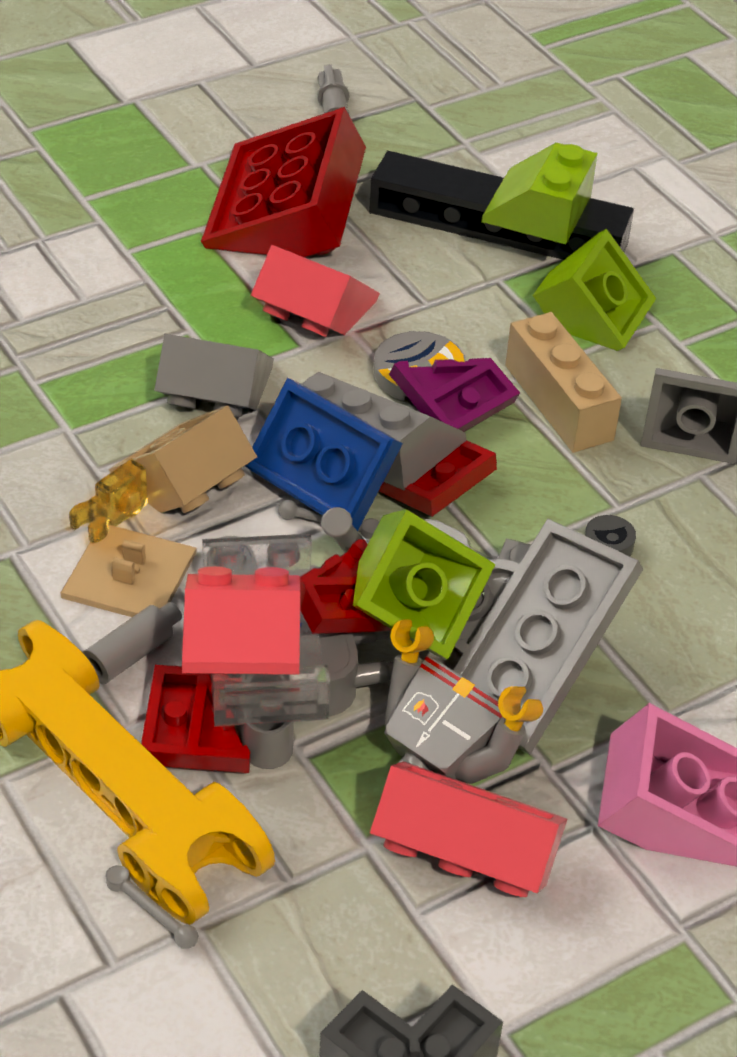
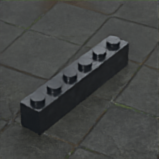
M388 150L371 177L369 213L562 260H565L605 229L609 231L623 252H625L629 242L634 208L590 198L567 244H562L482 222L483 214L504 177Z

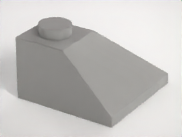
M656 368L641 446L736 464L737 383Z

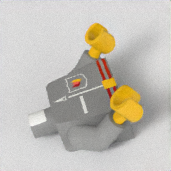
M411 619L396 622L391 629L390 637L395 649L402 652V654L395 656L385 716V735L395 751L402 757L398 763L404 761L467 784H473L506 770L525 734L526 729L523 723L535 721L542 715L543 705L539 699H528L524 702L521 709L520 702L526 694V687L510 686L505 688L501 692L499 699H497L431 656L427 655L422 660L418 655L419 652L427 650L434 641L432 630L428 626H419L415 634V641L412 643L410 640Z

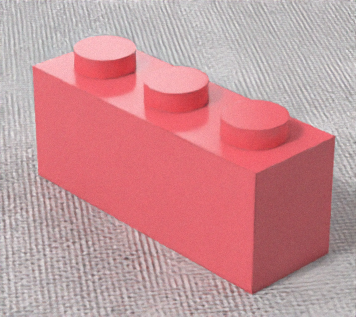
M403 761L390 767L370 833L384 838L383 846L392 852L404 856L417 857L418 851L440 858L438 866L445 871L464 877H472L473 871L495 878L493 885L495 888L511 895L527 897L529 891L538 894L547 885L567 818Z

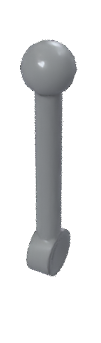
M292 500L282 501L278 507L279 514L284 519H292L296 516L321 522L323 515L314 510L298 507ZM374 518L365 519L358 531L361 532L363 537L371 539L379 521Z
M116 865L107 870L106 883L110 890L124 891L175 935L174 939L179 947L190 949L195 946L199 937L195 927L180 924L130 881L129 870L126 867Z

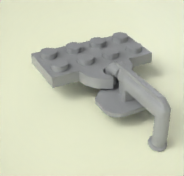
M333 507L323 514L321 519L323 531L332 537L345 553L358 539H365L367 544L370 540L361 536L354 528L352 517L347 510ZM425 519L426 522L471 549L470 542L463 532L438 520ZM550 519L546 520L520 563L501 558L490 560L496 565L482 591L484 594L481 593L454 647L462 656L453 671L495 698L499 699L501 692L505 688L518 686L526 687V694L520 702L521 709L524 702L528 699H539L543 705L542 715L535 721L523 723L526 731L518 749L531 755L643 571L639 560Z

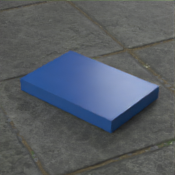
M287 378L252 446L257 458L246 464L245 467L321 515L333 507L347 510L352 517V525L358 531L403 443L301 383Z

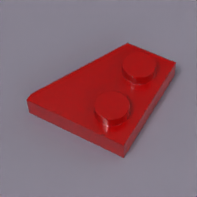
M358 539L343 555H333L323 563L321 568H313L300 577V611L312 634L391 631V628L353 606L358 564L368 545L365 539Z
M155 664L141 744L165 767L250 773L249 748L247 745H242L236 733L234 717L227 703L219 697V686L213 674L182 673V666Z

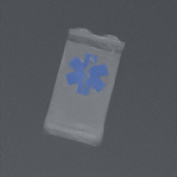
M311 534L202 539L203 567H226L232 570V574L255 575L256 569L278 567L288 570L289 575H300V577L311 570ZM301 611L299 675L210 674L214 726L329 719L330 678L328 665H323L319 634H312Z

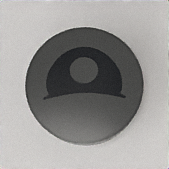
M601 515L589 521L586 526L585 536L631 556L634 550L636 531L631 523L621 517Z

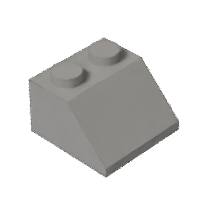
M164 333L154 391L168 395L167 404L195 409L196 400L215 403L213 410L228 405L234 416L242 417L243 408L257 410L270 376L274 359L257 349Z

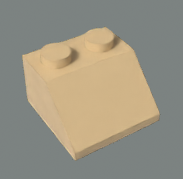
M227 405L178 424L108 470L115 480L160 513L180 507L184 514L208 501L209 497L206 491L216 484L219 489H222L241 479L245 475L242 467L257 458V455Z

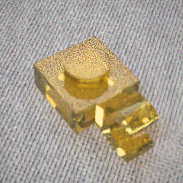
M131 458L95 484L96 495L85 502L75 505L70 510V528L76 530L81 525L90 523L88 525V538L90 542L96 543L107 536L109 525L118 526L129 517L137 515L147 505L146 468Z

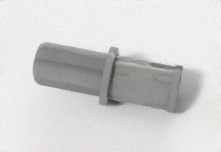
M332 65L324 66L325 71L318 74L320 86L317 97L318 102L323 107L324 113L345 107L349 114L347 109L349 91L343 84L342 73L340 69H333Z

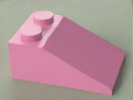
M648 703L610 735L598 826L645 850L737 867V748Z

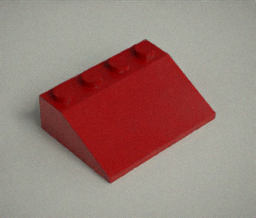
M342 107L235 143L201 240L203 246L207 249L267 255L271 245H274L301 257L327 254L340 247L366 146L346 108Z

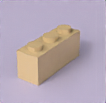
M549 312L510 323L505 366L571 452L575 453L614 441L622 397L555 315Z

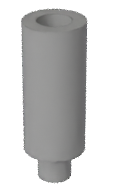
M172 602L167 603L160 609L154 605H149L83 651V654L93 665L98 675L99 683L107 684L173 636L172 626L182 619V614L179 608Z

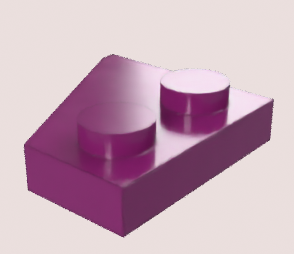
M473 358L465 362H458L453 359L435 360L432 366L409 367L408 361H399L393 365L389 373L419 412L463 432L512 405L520 394L518 389L491 358Z

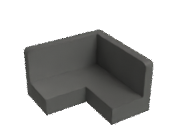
M453 984L413 1027L365 991L361 990L321 1031L319 1057H497L503 1021Z

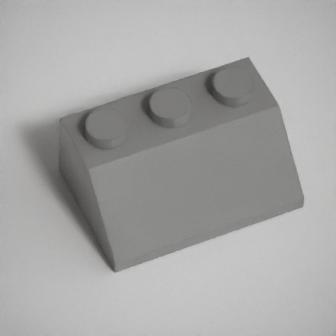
M317 372L302 383L307 388L403 443L384 482L402 490H405V487L417 481L466 441V433L455 427L321 372Z

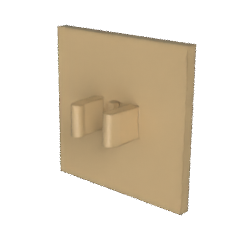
M101 523L60 593L61 598L129 617L135 616L149 605H154L160 609L172 601L197 553V548Z

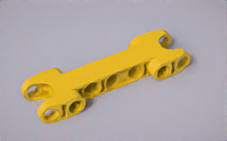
M34 620L18 630L19 643L28 660L15 668L0 670V745L7 747L27 735L129 837V839L118 845V856L122 866L129 870L130 878L147 896L174 918L190 925L209 912L208 899L195 876V873L200 868L209 864L224 863L233 865L242 872L258 877L274 866L275 855L266 833L248 809L220 783L212 782L193 794L91 696L92 693L99 689L98 675L89 659L67 637L41 620Z

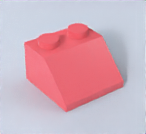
M271 245L250 296L265 302L262 311L285 321H288L290 314L296 315L304 319L301 325L302 328L327 337L329 330L345 335L377 302L380 293L347 274Z
M218 566L203 567L198 570V574L187 575L184 600L182 673L299 675L300 575H289L288 570L278 567L256 569L255 575L232 574V570L229 568Z

